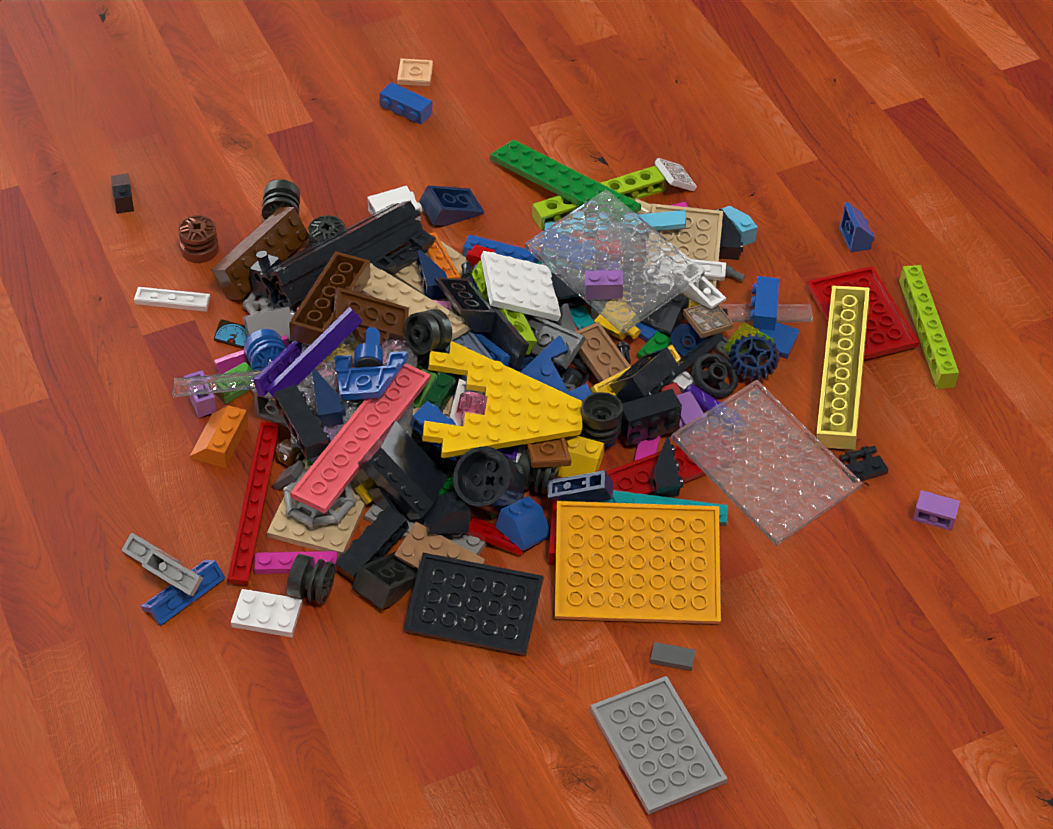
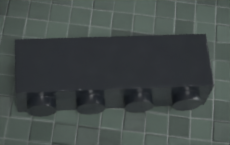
M297 385L274 392L275 406L305 458L309 460L320 456L331 440L329 434L323 431L320 419L315 418L313 407L311 404H307L304 392L300 391Z
M390 506L377 515L376 520L364 529L363 534L351 543L350 548L345 553L339 555L335 563L338 573L354 583L359 567L383 557L409 529L407 518Z

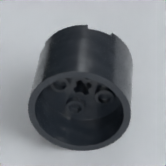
M481 446L469 450L460 458L455 467L453 482L459 497L466 503L486 513L500 514L501 509L523 499L525 495L523 493L526 476L522 467L515 460L492 447Z

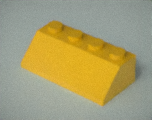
M577 435L564 437L572 462L571 466H559L557 478L598 472L604 456V443Z

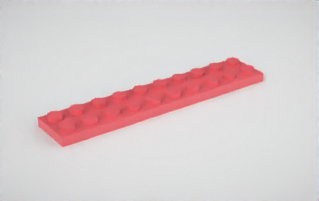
M405 363L380 398H368L363 401L290 492L291 498L326 514L361 469L357 463L391 423L399 421L431 380V374Z

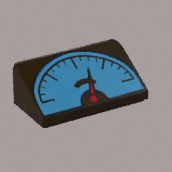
M221 319L214 336V341L244 349V343L248 338L245 325Z

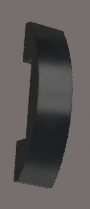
M421 230L410 237V243L388 257L383 254L370 263L388 274L395 273L417 260V251L421 250L425 253L434 244L436 238L425 230Z

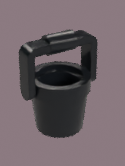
M574 358L571 363L585 373L584 377L571 367H568L566 370L559 367L557 371L560 372L559 375L563 383L575 385L576 389L586 383L591 371L580 360Z

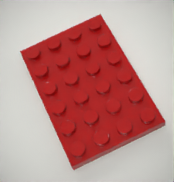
M873 266L807 281L806 287L827 323L829 321L832 286L870 288L864 360L919 346V340Z

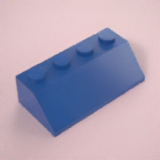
M469 235L463 246L464 257L467 256L469 250L473 249L475 244L496 250L495 253L499 255L510 256L536 264L542 257V253L475 235Z

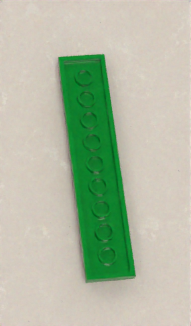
M516 140L510 141L490 154V160L617 226L641 210V204Z

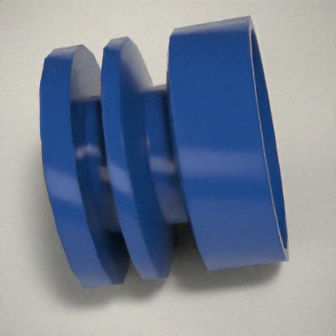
M260 329L253 332L244 343V352L256 375L286 349L280 334L271 329Z

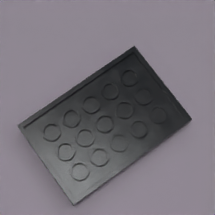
M423 552L403 630L407 633L526 656L544 576Z

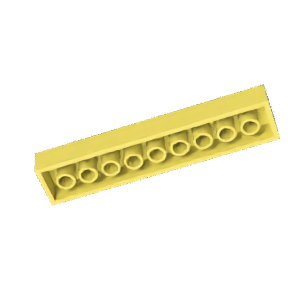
M832 286L817 425V447L856 450L870 288Z

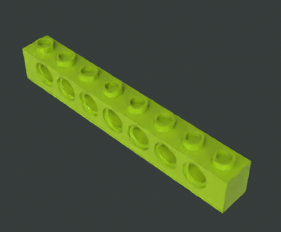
M653 166L601 182V184L635 200L665 191L666 178L657 166ZM561 196L534 203L532 206V217L541 230L545 229V223L571 221L594 214Z
M921 265L903 266L899 282L936 389L954 388L959 371Z

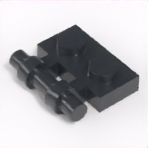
M864 446L860 450L846 451L843 455H839L841 463L848 462L845 465L844 471L852 484L888 474L889 469L881 456L873 457L871 455L877 453L876 446ZM863 457L864 460L857 461L856 458Z

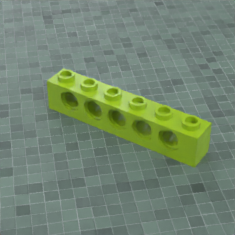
M479 261L473 270L472 276L482 296L490 305L482 261ZM498 307L529 343L526 354H529L537 340L524 314Z

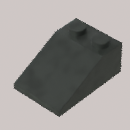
M396 551L359 567L352 586L360 595L368 598L377 607L382 609L395 604L412 589L418 573L417 569L395 558L394 554Z

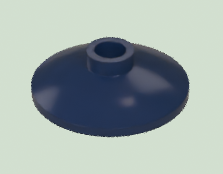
M690 324L677 326L671 334L673 347L683 357L705 340V338H701Z

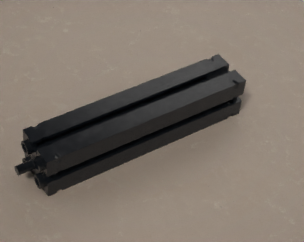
M411 200L400 204H390L386 208L371 214L268 269V271L259 274V278L263 287L267 288L270 293L267 296L272 307H289L304 300L335 251L370 260L371 262L379 256L386 255L410 242V237L423 230L422 223L415 219L421 215L420 211L415 210Z

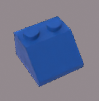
M845 202L840 230L850 252L870 250L872 242H874V233L870 231L868 220L864 218L861 211L850 203Z
M529 496L501 509L495 526L523 551L549 538L551 534L542 507Z

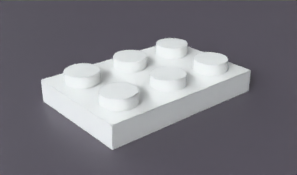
M242 589L231 620V627L292 637L303 604L302 599Z

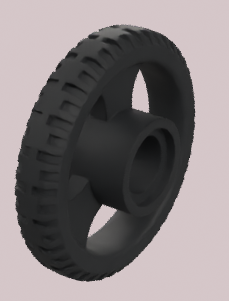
M703 354L696 359L692 366L694 383L712 397H727L737 387L738 376L736 370H733L732 363L720 354ZM713 361L714 363L708 370L700 368L703 362ZM727 374L730 376V384L724 381Z

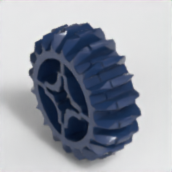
M749 333L747 338L742 335L740 340L736 339L735 343L731 345L729 362L732 363V369L737 370V376L743 375V380L749 377L751 382L753 378H756L759 382L761 377L767 379L768 374L772 375L778 367L780 360L779 350L776 349V343L772 344L771 338L765 340V334L762 337H758V333L755 336ZM749 348L748 351L743 352V354H740L743 350ZM765 360H768L767 363H765L762 366H759L760 363L765 362Z

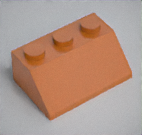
M227 406L212 413L190 455V459L227 468L248 427L247 410Z

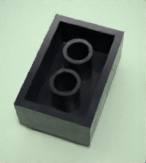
M667 347L644 355L614 380L610 386L621 400V403L630 402L651 395L650 391L662 386V381L672 377L679 365Z
M673 389L622 404L620 436L626 446L638 444L641 441L654 439L660 435L679 430L682 404Z

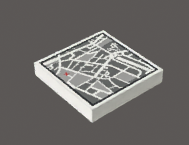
M660 158L654 162L670 185L694 191L697 188L681 165Z

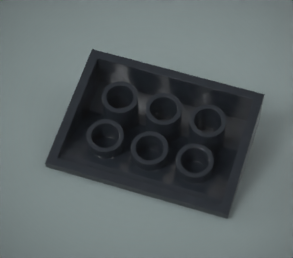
M396 421L391 423L357 463L410 520L423 518L435 503L447 479L445 473Z

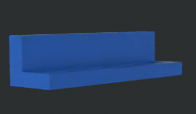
M205 559L191 569V571L203 577L194 596L188 595L171 584L141 605L142 610L150 612L157 625H162L226 578L216 561Z

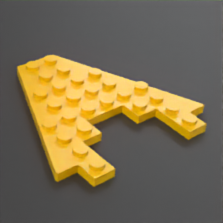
M451 341L449 346V354L430 351L428 370L466 375V390L485 392L484 415L465 412L463 426L424 421L422 441L441 443L442 458L464 455L469 450L481 446L499 449L581 434V400L509 368L500 361H494Z

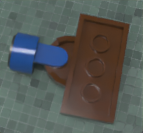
M338 287L335 291L333 322L349 307L363 321L352 332L356 340L361 343L354 350V367L383 366L384 351L380 346L389 337L406 341L404 325L409 315V307Z

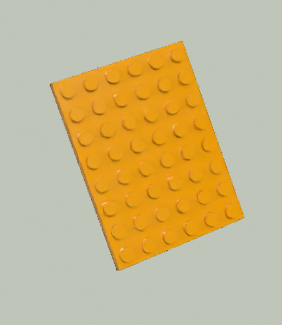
M557 501L555 619L720 624L719 506Z

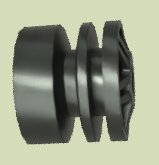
M282 179L269 182L263 191L262 217L264 220L269 218L280 207H294L299 215L300 189L291 181Z
M330 215L320 216L312 220L308 226L309 246L322 238L326 239L345 229L343 221Z
M597 392L587 396L582 402V436L604 444L617 440L621 433L623 405L621 400L615 395L606 392Z
M525 447L518 463L526 476L525 489H530L534 482L535 492L538 493L542 489V494L548 495L549 480L557 479L559 467L532 468Z
M298 554L289 573L287 594L303 599L307 594L309 601L313 602L316 600L317 603L324 604L334 583V562L327 561L325 563L323 559H319L315 564L314 557Z

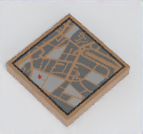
M701 304L683 310L684 317L701 338L733 329V322L719 305L711 309Z

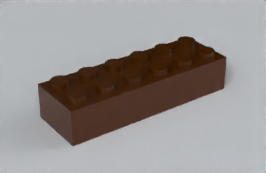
M280 207L211 269L227 299L242 300L253 290L250 268L258 261L256 256L258 252L266 251L268 255L278 257L283 262L309 238L308 232L294 207Z
M335 251L289 322L290 340L311 345L334 323L336 289L339 287L361 293L371 277L370 260Z

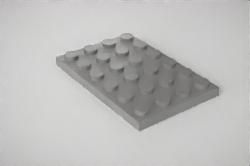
M667 676L590 705L591 713L648 815L727 783L726 775Z

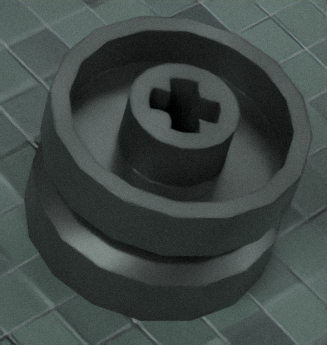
M438 309L411 314L406 319L404 325L406 343L414 353L420 355L430 353V351L436 352L446 349L452 340V326L449 318L443 311Z

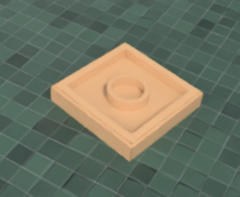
M400 59L397 84L430 86L433 61Z

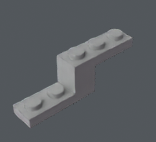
M134 533L130 534L121 550L143 563L142 567L190 596H194L203 580V577L181 565V561Z

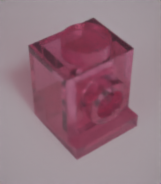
M471 391L461 393L456 413L465 415V412L484 415L488 396Z

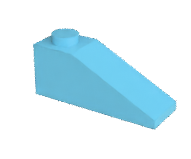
M732 206L721 208L739 232L740 242H743V246L754 243L758 227L750 216Z

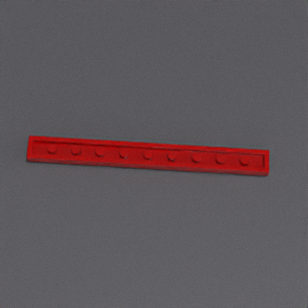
M260 422L227 578L228 584H249L280 432V423Z

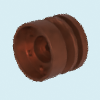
M194 215L187 217L179 224L178 233L181 253L187 261L204 263L215 258L218 254L219 246L216 225L211 218L204 215Z

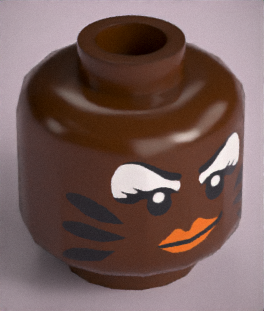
M291 439L281 441L276 447L277 460L289 467L299 460L303 461L305 459L297 442Z

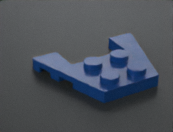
M559 335L520 373L583 402L587 396L592 394L587 383L569 392L551 361L568 352L563 339Z
M407 351L390 352L387 365L377 367L351 368L353 363L351 355L335 356L334 360L342 400L380 398L408 360Z

